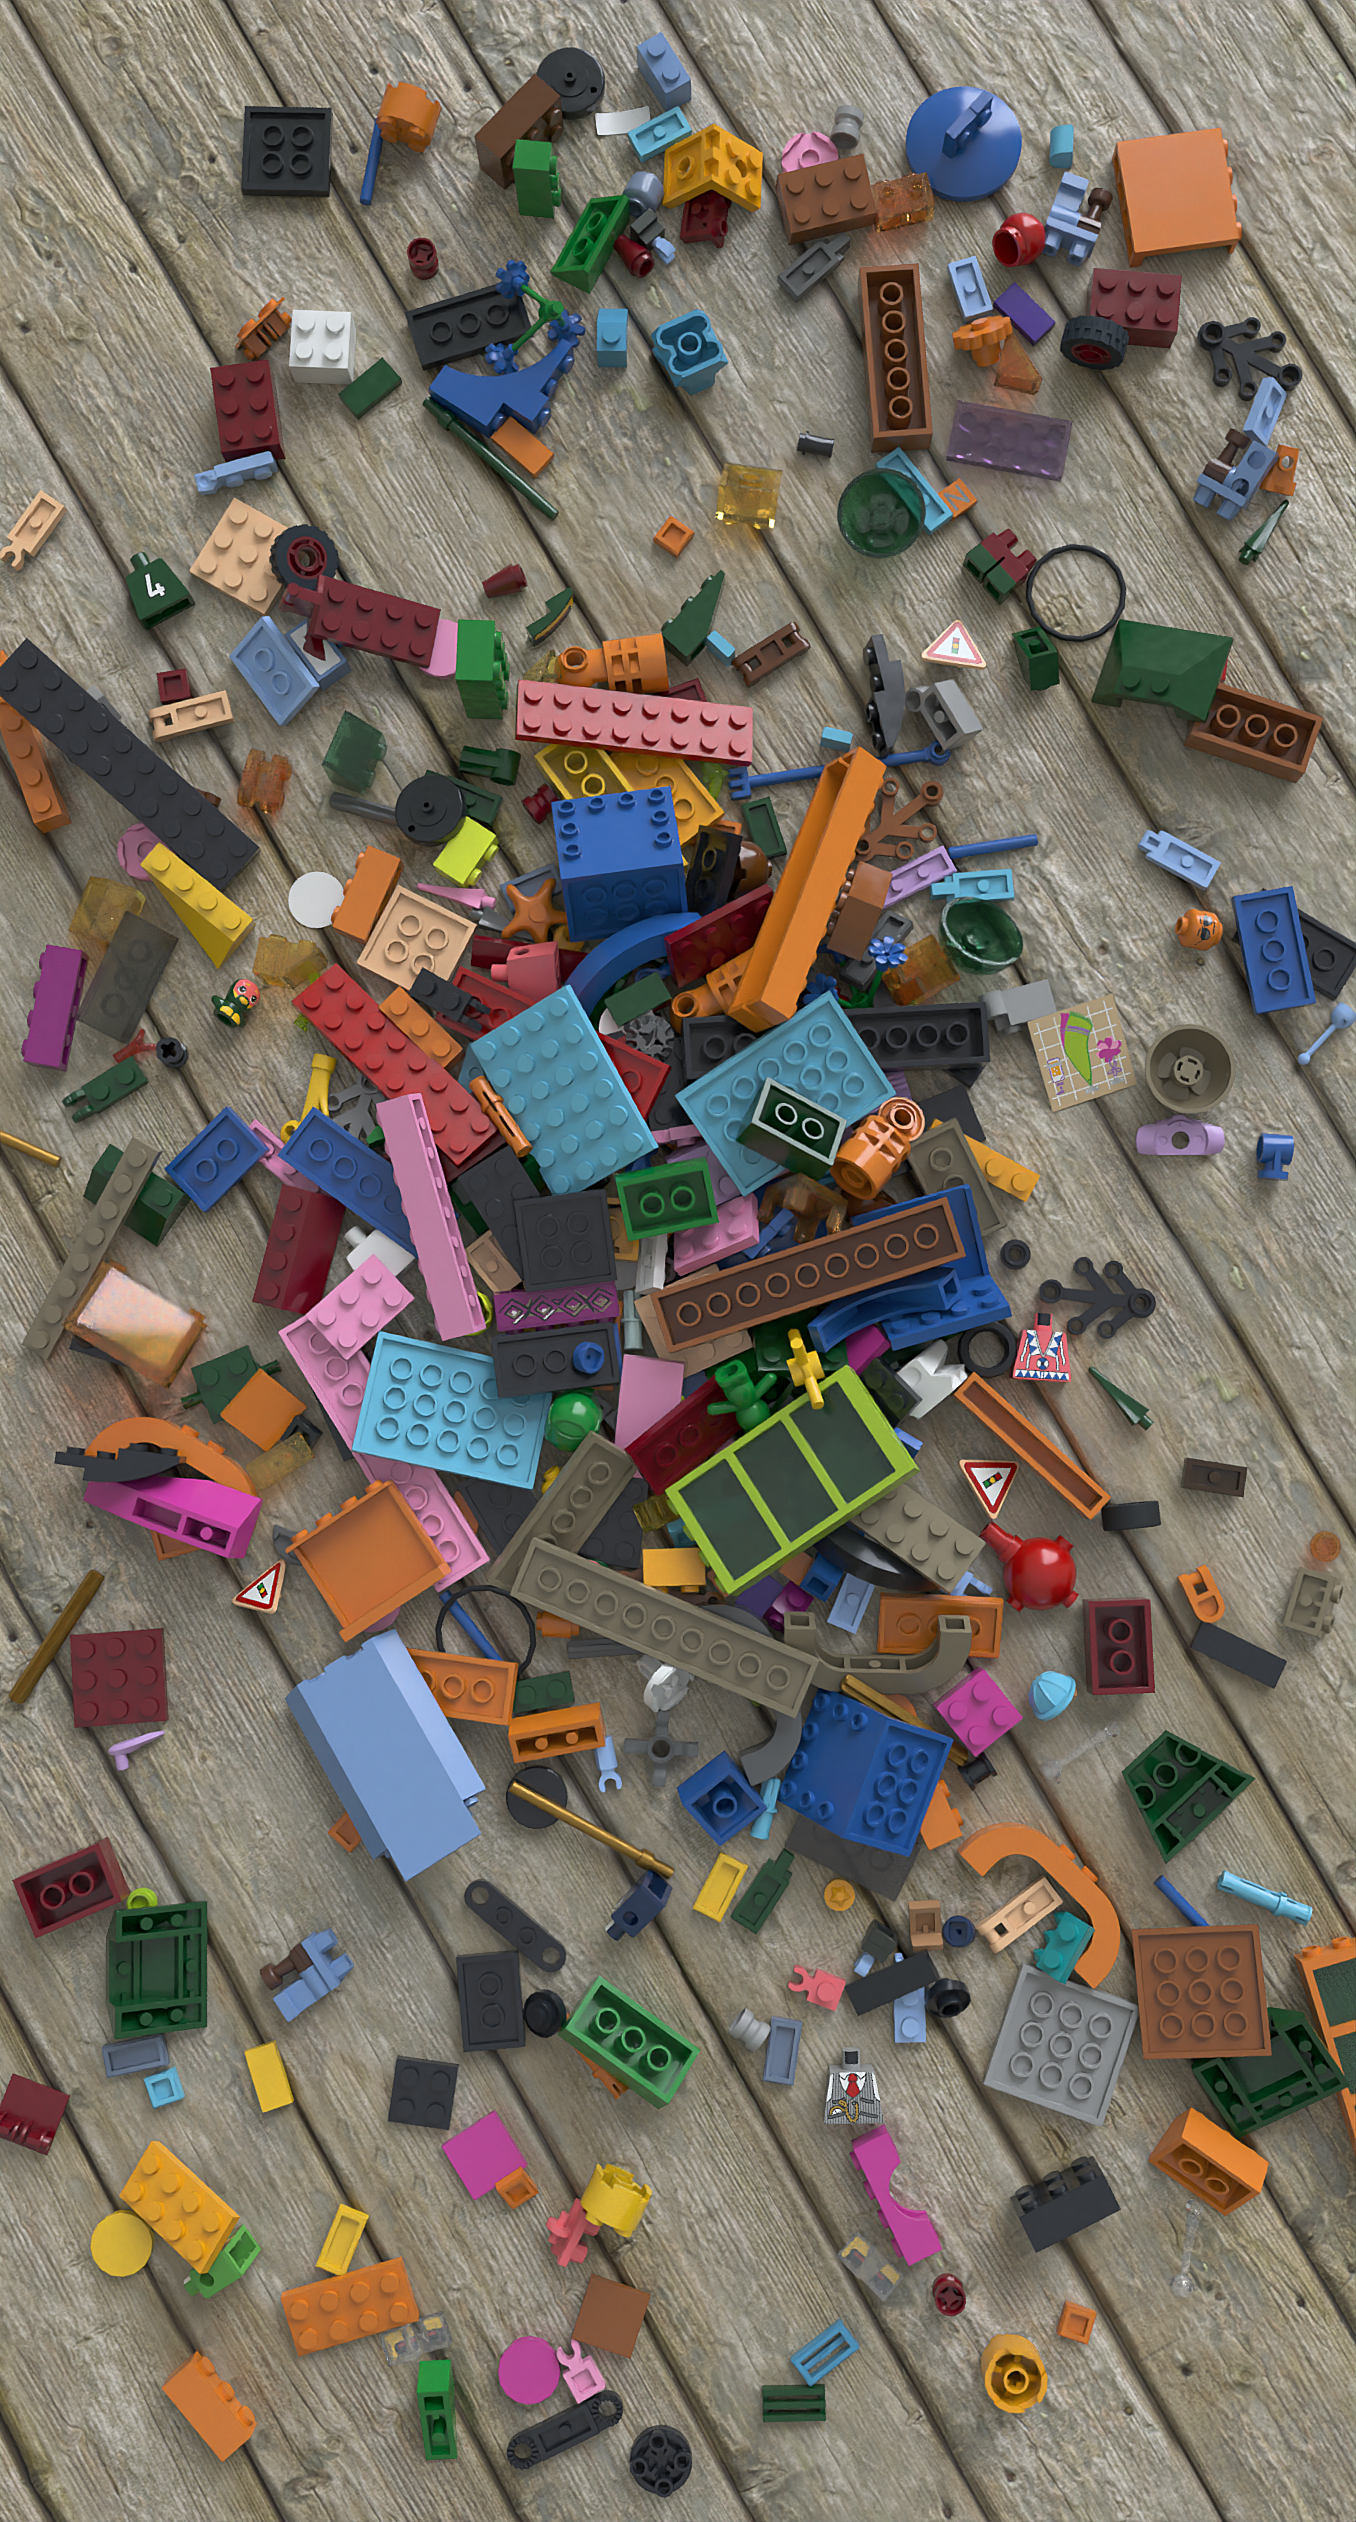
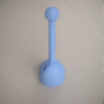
M1340 1002L1331 1013L1332 1025L1306 1053L1298 1056V1062L1301 1065L1309 1063L1310 1056L1336 1028H1348L1356 1021V1013L1349 1006Z

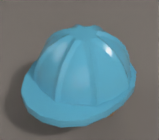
M1047 1671L1032 1681L1028 1694L1029 1703L1034 1715L1039 1720L1048 1721L1059 1715L1068 1706L1072 1698L1078 1695L1075 1680L1071 1676Z

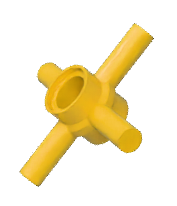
M792 1329L787 1334L795 1358L786 1360L795 1387L805 1384L812 1408L821 1409L824 1406V1401L817 1379L823 1378L825 1375L817 1352L815 1350L807 1353L800 1331Z

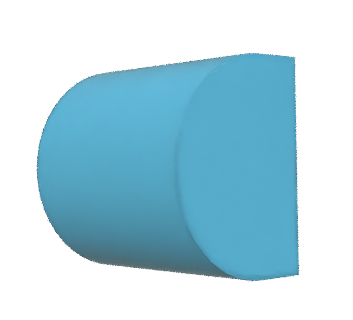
M1072 124L1059 125L1050 131L1049 163L1055 168H1071L1074 133Z

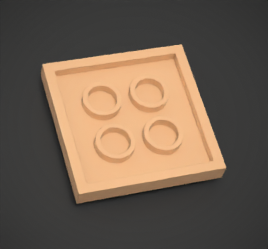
M234 498L189 572L191 576L262 616H268L285 589V586L276 580L275 574L272 573V565L269 563V557L271 556L270 548L271 545H274L275 538L288 528ZM300 551L298 556L299 562L302 561L306 554L305 552Z
M397 885L356 964L407 991L411 989L422 967L449 982L478 926Z
M715 1263L663 1287V1290L719 1272L718 1265ZM650 1294L633 1301L658 1357L661 1359L685 1361L684 1379L753 1347L748 1331L743 1330L670 1354Z

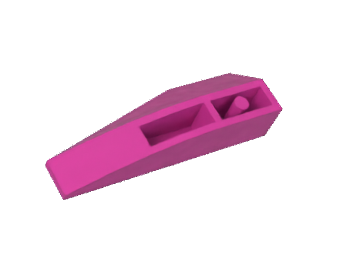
M160 1476L122 1482L89 1481L83 1501L126 1520L226 1558L245 1557L264 1500L210 1480Z

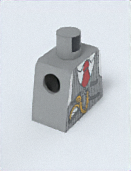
M842 2048V2064L829 2065L822 2109L824 2124L884 2123L874 2069L871 2064H861L860 2048Z

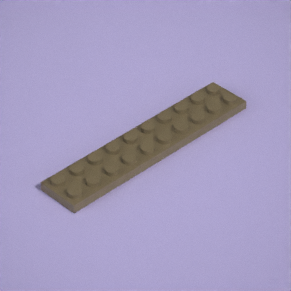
M536 1537L530 1543L510 1593L512 1597L793 1718H796L820 1660Z

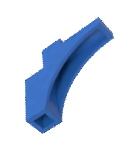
M562 339L539 362L526 369L507 375L477 376L459 372L445 365L429 387L430 396L445 410L449 409L458 419L489 439L505 423L506 416H511L521 426L535 434L540 426L544 427L551 417L549 398L555 393L558 387V380L563 373L568 374L574 365L573 345Z
M936 1267L835 1300L810 1322L807 1327L816 1352L826 1353L842 1339L881 1320L919 1311H947L963 1295L955 1268Z

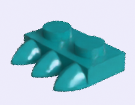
M1057 1911L1053 1913L1057 1924L1056 1930L1043 1931L1047 1946L1045 1949H1034L1033 1956L1038 1968L1056 1981L1065 1984L1095 1929L1070 1912Z

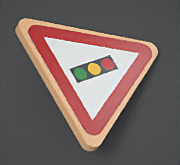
M955 620L921 655L922 661L938 663L943 666L951 665L957 666V668L964 667L984 670L986 667V662L960 620Z
M960 1460L958 1467L988 1518L991 1520L997 1518L1019 1469V1463L1017 1461Z
M280 1559L232 1599V1603L236 1606L268 1614L275 1613L279 1598L282 1597L280 1592L287 1562L284 1559Z

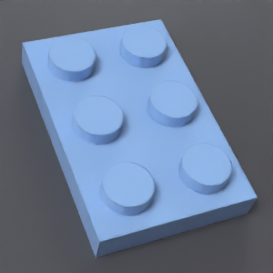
M269 616L261 617L229 656L279 726L287 725L320 688L316 679Z

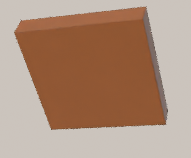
M591 2273L571 2338L631 2359L650 2300V2293Z

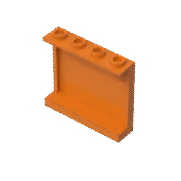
M1221 127L1119 141L1116 143L1112 163L1130 268L1141 266L1144 257L1226 245L1228 254L1234 252L1238 241L1242 237L1241 223L1236 221L1237 197L1231 191L1233 173L1232 168L1227 167L1228 143L1222 137Z
M380 1479L364 1489L367 1493L359 1500L356 1496L348 1499L340 1505L343 1511L334 1517L329 1512L315 1522L317 1525L316 1529L310 1533L306 1529L302 1530L290 1538L293 1544L284 1549L286 1553L294 1551L344 1628L339 1631L344 1642H347L452 1572L392 1479L385 1483H382Z

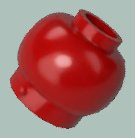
M1026 212L1009 216L1001 224L992 239L995 256L1000 263L1009 268L1033 263L1042 254L1046 244L1043 224L1032 214Z

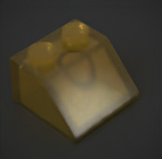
M725 462L719 484L715 519H720L724 523L732 525L739 522L748 523L759 529H764L768 526L774 527L783 470Z
M90 876L68 931L125 952L146 897L133 887L111 879Z

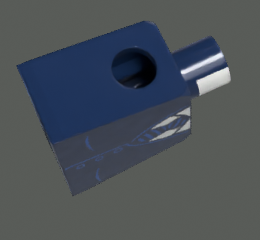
M648 1869L615 1905L611 1914L613 1920L605 1927L608 1935L616 1941H619L625 1933L634 1938L666 1906L673 1888L659 1874Z

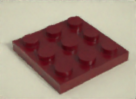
M164 1628L70 1635L75 1728L169 1720Z

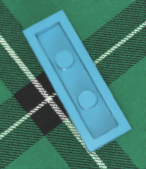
M897 447L876 463V471L929 536L952 519V511L900 447Z

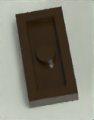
M1184 1458L1180 1488L1244 1497L1248 1467Z

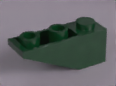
M722 570L715 576H708L700 587L701 591L695 597L690 596L681 606V612L675 619L669 618L660 630L664 647L686 667L707 646V637L711 633L725 585V573Z

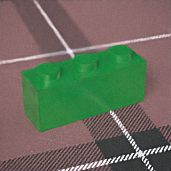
M516 139L513 172L519 214L522 216L554 219L555 207L561 206L562 190L559 188L560 172H557L558 156L553 155L551 142Z

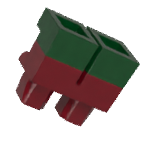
M1010 529L1005 530L999 535L993 532L966 553L963 566L980 584L984 581L982 587L999 605L1019 585L1025 583L1028 573L1037 561L1036 557L1027 549L1018 557L1012 553L1011 549L1017 545L1018 539Z

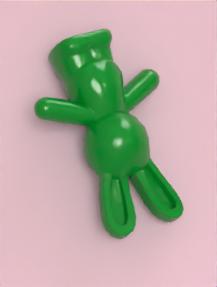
M740 1360L731 1361L726 1366L717 1369L715 1380L724 1391L728 1400L709 1404L707 1412L710 1415L735 1412V1418L739 1426L744 1430V1435L771 1417L770 1409L761 1397L776 1383L777 1377L774 1373L766 1374L754 1387L746 1366ZM783 1424L768 1433L774 1441L780 1444L787 1443L790 1438ZM761 1439L746 1448L752 1458H758L762 1455L763 1445Z

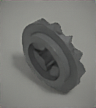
M654 1015L642 1016L636 1019L628 1028L626 1034L627 1046L659 1061H663L673 1050L675 1037L671 1025L662 1017ZM657 1028L655 1038L659 1040L662 1046L652 1044L645 1052L646 1040L639 1033L650 1034L651 1031Z

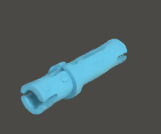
M1225 1870L1222 1871V1875L1218 1879L1217 1889L1271 1911V1914L1276 1917L1281 1915L1304 1926L1307 1925L1311 1918L1312 1907L1288 1898L1286 1893L1281 1891L1276 1893Z

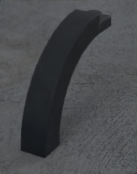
M806 1467L796 1469L787 1485L789 1496L795 1501L789 1514L802 1534L834 1514L829 1507L797 1485V1482L806 1472ZM845 1523L812 1545L821 1555L841 1570L870 1584L887 1589L913 1592L940 1589L880 1544L861 1536Z

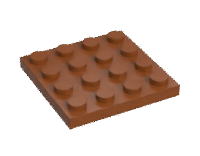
M1258 1924L1132 1929L1143 2060L1272 2056Z

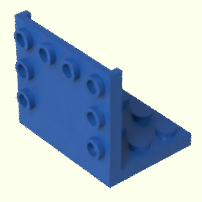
M670 786L551 802L570 943L609 938L634 923L654 916L680 912L688 913L684 864Z
M969 1184L850 1217L852 1226L856 1227L947 1197L966 1254L964 1259L939 1266L955 1268L963 1295L947 1311H919L879 1321L893 1351L1012 1317L1009 1303L989 1272Z
M818 1688L802 1728L798 1748L791 1759L780 1786L777 1800L843 1839L910 1857L954 1739L888 1717L840 1692Z

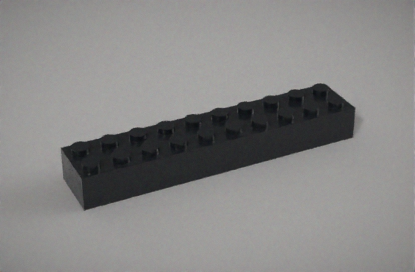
M28 638L0 667V697L222 894L261 852L260 847Z
M986 1002L842 1009L883 1073L984 1067L990 1063ZM729 1015L683 1018L680 1023L684 1084L694 1083L777 1025L755 1033Z

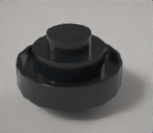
M942 1978L926 1991L924 2001L927 2011L932 2016L951 2018L957 2016L969 2006L971 1997L968 1987L964 1982Z
M542 1989L529 1995L525 2001L523 2008L524 2020L533 2034L541 2038H549L560 2031L567 2020V2013L564 2002L557 1993L548 1989Z

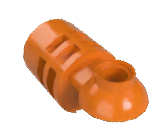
M662 633L603 641V648L586 650L578 646H572L562 652L553 664L552 675L557 684L590 688L595 683L608 681L609 690L636 694L669 691Z
M753 947L707 974V982L696 989L681 992L674 998L669 1009V1019L671 1026L676 1032L681 1034L680 1023L683 1018L718 1016L723 1012L727 1015ZM694 1006L692 1011L686 1014L687 1009Z
M897 1096L881 1104L878 1116L869 1115L864 1118L859 1128L852 1132L850 1139L846 1140L837 1150L833 1166L829 1169L836 1183L846 1192L863 1200L875 1198L890 1180L892 1173L896 1172L901 1162L910 1155L911 1146L909 1142L914 1141L922 1134L925 1128V1118L922 1110L910 1099ZM895 1119L901 1121V1123L903 1124V1126L897 1124V1122L895 1121Z

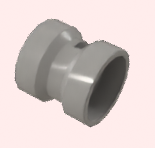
M851 105L838 107L834 117L836 125L832 128L830 140L842 149H854L857 147L860 138L858 129L863 125L864 113L859 108Z
M744 2008L731 2024L728 2034L734 2039L742 2040L745 2048L754 2053L766 2039L771 2027L764 2021L759 2022L755 2020L754 2014L749 2009Z

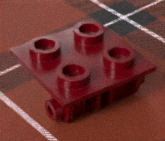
M13 2073L0 2105V2138L47 2156L70 2095Z

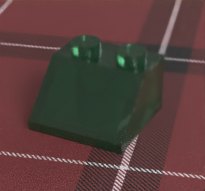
M345 710L322 762V767L329 780L334 784L364 795L366 788H371L376 777L374 769L378 760L383 761L388 749L383 733Z

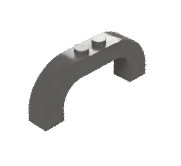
M710 1600L695 1604L699 1608L775 1640L763 1619L741 1604L725 1600ZM800 1709L796 1718L775 1710L776 1722L771 1734L761 1743L740 1751V1759L751 1786L764 1782L778 1774L794 1756L802 1733Z

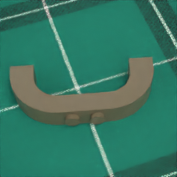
M784 1612L783 1620L784 1644L820 1659L810 1683L819 1688L834 1692H842L840 1690V1682L847 1674L852 1675L876 1692L885 1695L914 1694L929 1691L943 1685L960 1671L968 1658L971 1648L972 1630L968 1615H938L937 1633L932 1644L924 1651L909 1656L833 1653L822 1647L816 1639L815 1612Z

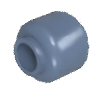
M645 171L636 172L631 176L624 188L622 195H626L629 198L630 215L638 219L649 208L655 213L664 197V188L658 177L653 173Z

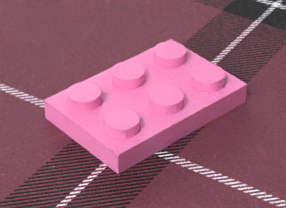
M752 1192L745 1197L742 1195L717 1206L719 1223L674 1232V1270L680 1276L759 1243L758 1200Z
M373 1254L305 1316L344 1359L348 1361L410 1305L415 1298Z

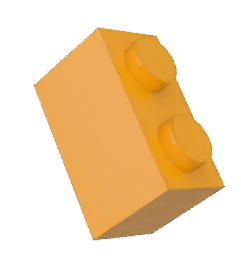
M643 1549V1584L667 1594L668 1588H681V1593H699V1587H705L706 1585L705 1564L698 1554L701 1549Z

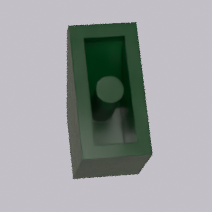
M1036 627L1012 633V640L1021 673L1030 690L1042 691L1050 688V686L1060 684L1057 650L1042 628Z

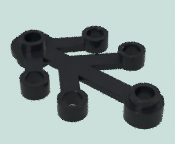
M1249 317L1244 322L1225 327L1218 321L1207 322L1200 327L1197 333V342L1202 349L1210 352L1215 369L1213 382L1216 386L1225 387L1232 378V371L1225 363L1223 351L1233 357L1241 385L1238 390V396L1241 400H1252L1258 391V386L1252 379L1248 365L1273 377L1284 391H1292L1297 388L1303 375L1299 366L1289 363L1280 367L1256 354L1264 350H1269L1273 353L1280 352L1286 343L1284 333L1275 331L1270 336L1238 344L1230 338L1243 335L1245 338L1252 339L1257 336L1261 328V323L1257 318ZM1253 325L1255 330L1250 331L1246 326ZM1207 335H1213L1216 340L1208 339ZM1272 339H1278L1281 344L1275 345ZM1218 374H1225L1227 376V379H1220L1218 377ZM1283 378H1290L1292 383L1286 382ZM1243 388H1250L1252 390V393L1247 394L1246 392H1244Z
M1087 1257L1078 1258L1074 1262L1073 1268L1078 1275L1086 1278L1095 1291L1064 1288L1059 1281L1054 1279L1044 1281L1038 1288V1296L1046 1304H1054L1060 1300L1094 1304L1079 1317L1069 1319L1067 1330L1072 1335L1082 1334L1088 1324L1111 1306L1124 1307L1110 1321H1102L1097 1326L1099 1337L1109 1339L1116 1334L1118 1328L1132 1317L1146 1318L1154 1312L1156 1307L1154 1295L1147 1289H1137L1123 1272V1266L1118 1261L1106 1263L1103 1273L1108 1279H1114L1125 1295L1114 1294L1095 1271L1092 1261ZM1080 1261L1087 1262L1088 1270L1086 1272L1079 1270L1078 1264ZM1111 1264L1116 1265L1118 1268V1273L1115 1276L1108 1272V1267ZM1046 1287H1052L1055 1290L1053 1298H1048L1045 1295ZM1137 1298L1144 1300L1145 1306L1143 1309H1138L1135 1306ZM1074 1320L1079 1321L1082 1325L1081 1330L1078 1332L1074 1331L1071 1327ZM1104 1324L1110 1325L1112 1329L1110 1335L1102 1333L1101 1328Z

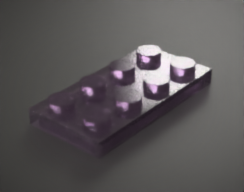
M957 400L946 461L1061 482L1073 421Z

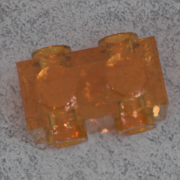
M927 172L920 174L909 173L899 179L891 181L880 180L871 185L877 211L874 220L876 234L933 220L935 201Z

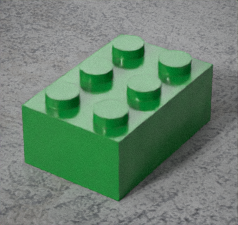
M705 1156L615 1175L628 1241L719 1223Z

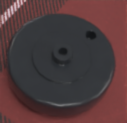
M575 47L555 50L543 59L537 69L536 75L561 96L564 120H576L590 115L603 100L605 94L603 68L596 57L586 50Z
M426 775L410 782L400 793L395 806V819L399 829L410 841L424 847L439 846L453 839L462 829L467 816V803L463 793L453 781L440 775Z

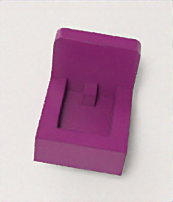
M790 1580L762 1617L768 1621L771 1628L784 1634V1612H805L814 1598Z

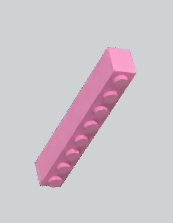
M421 1093L408 1094L376 1104L377 1121L383 1129L386 1140L385 1150L391 1158L394 1168V1182L400 1189L402 1210L407 1216L411 1228L410 1239L413 1245L416 1246L419 1257L418 1267L421 1274L424 1275L427 1285L426 1295L434 1310L435 1328L441 1335L442 1341L483 1330L487 1327Z

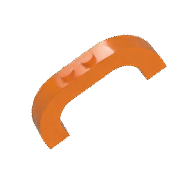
M151 1417L124 1419L110 1425L99 1433L85 1452V1455L97 1456V1451L116 1453L115 1459H117L119 1448H129V1443H153L159 1447L177 1449L178 1456L187 1457V1464L210 1477L216 1483L257 1497L251 1478L242 1466L224 1454L225 1448L212 1440L208 1443L198 1438L200 1432L186 1424L180 1427L173 1422Z
M1005 1822L992 1824L976 1831L957 1848L959 1854L982 1877L996 1862L1009 1855L1021 1854L1036 1860L1084 1908L1088 1918V1925L1095 1929L1074 1970L1093 1989L1103 1981L1112 1969L1119 1951L1120 1926L1118 1918L1107 1896L1095 1884L1098 1878L1086 1866L1080 1869L1073 1862L1076 1856L1064 1843L1058 1847L1049 1837L1033 1827L1020 1823Z

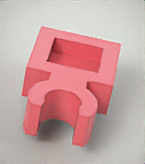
M794 1965V1972L801 1974L803 1979L799 1983L788 1981V1987L795 1992L807 1990V2001L836 2011L846 1980L816 1968L814 1976H811L803 1966Z

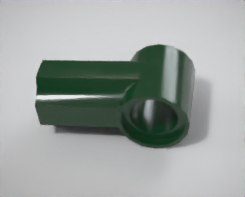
M464 746L461 751L459 771L460 773L490 778L491 781L497 784L514 786L516 784L521 754L504 748L491 751Z

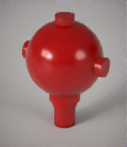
M992 1520L980 1532L978 1537L994 1549L997 1559L1004 1564L1003 1581L1010 1595L1006 1602L1019 1613L1024 1607L1043 1611L1053 1609L1061 1604L1069 1608L1075 1602L1079 1595L1073 1590L1076 1584L1077 1572L1073 1557L1069 1553L1074 1546L1064 1537L1059 1535L1055 1540L1046 1537H1032L1022 1540L1016 1534L1013 1536L1005 1532Z

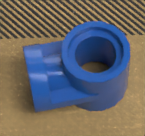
M1261 1133L1259 1135L1256 1159L1258 1163L1265 1164L1264 1170H1258L1257 1172L1258 1179L1288 1180L1289 1173L1282 1170L1283 1165H1290L1294 1152L1293 1136Z

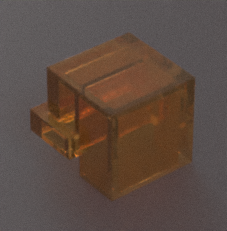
M933 934L907 947L903 951V954L908 957L903 965L899 964L897 968L888 967V970L882 976L899 1006L920 1005L961 980L950 958L947 959Z

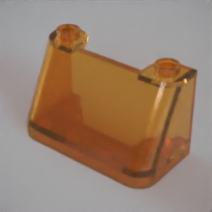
M111 1259L109 1264L103 1261L61 1325L157 1384L169 1389L208 1327V1324L203 1322L206 1316L193 1308H190L188 1312L180 1309L129 1278L125 1274L127 1268Z

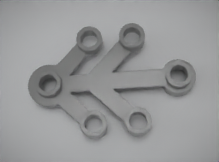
M361 1073L357 1076L355 1085L337 1094H328V1102L333 1097L339 1100V1104L336 1107H329L331 1112H338L343 1107V1103L360 1096L355 1108L332 1119L341 1127L350 1124L348 1132L358 1139L362 1128L367 1137L376 1128L368 1112L372 1099L375 1105L386 1101L385 1097L375 1087L373 1089L366 1087L368 1080Z

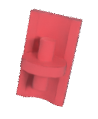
M578 2198L575 2199L569 2213L562 2211L558 2219L549 2217L546 2222V2227L551 2231L548 2241L553 2244L550 2250L557 2256V2263L564 2267L567 2266L569 2261L583 2263L588 2247L585 2242L580 2241L583 2232L591 2236L597 2235L601 2227L592 2224L585 2218L587 2211L581 2206V2200Z

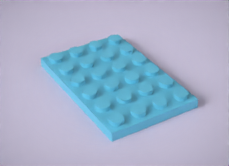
M570 985L560 988L470 1044L497 1095H501L504 1099L503 1105L517 1123L526 1139L533 1146L529 1153L534 1156L541 1166L539 1171L552 1195L583 1191L659 1147Z
M827 991L796 1012L789 1021L780 1023L676 1094L675 1097L743 1197H745L786 1169L735 1141L742 1120L767 1077L847 1120L845 1128L897 1093L832 993Z
M379 1331L351 1452L532 1491L544 1437L545 1421L553 1393L498 1400L493 1357Z

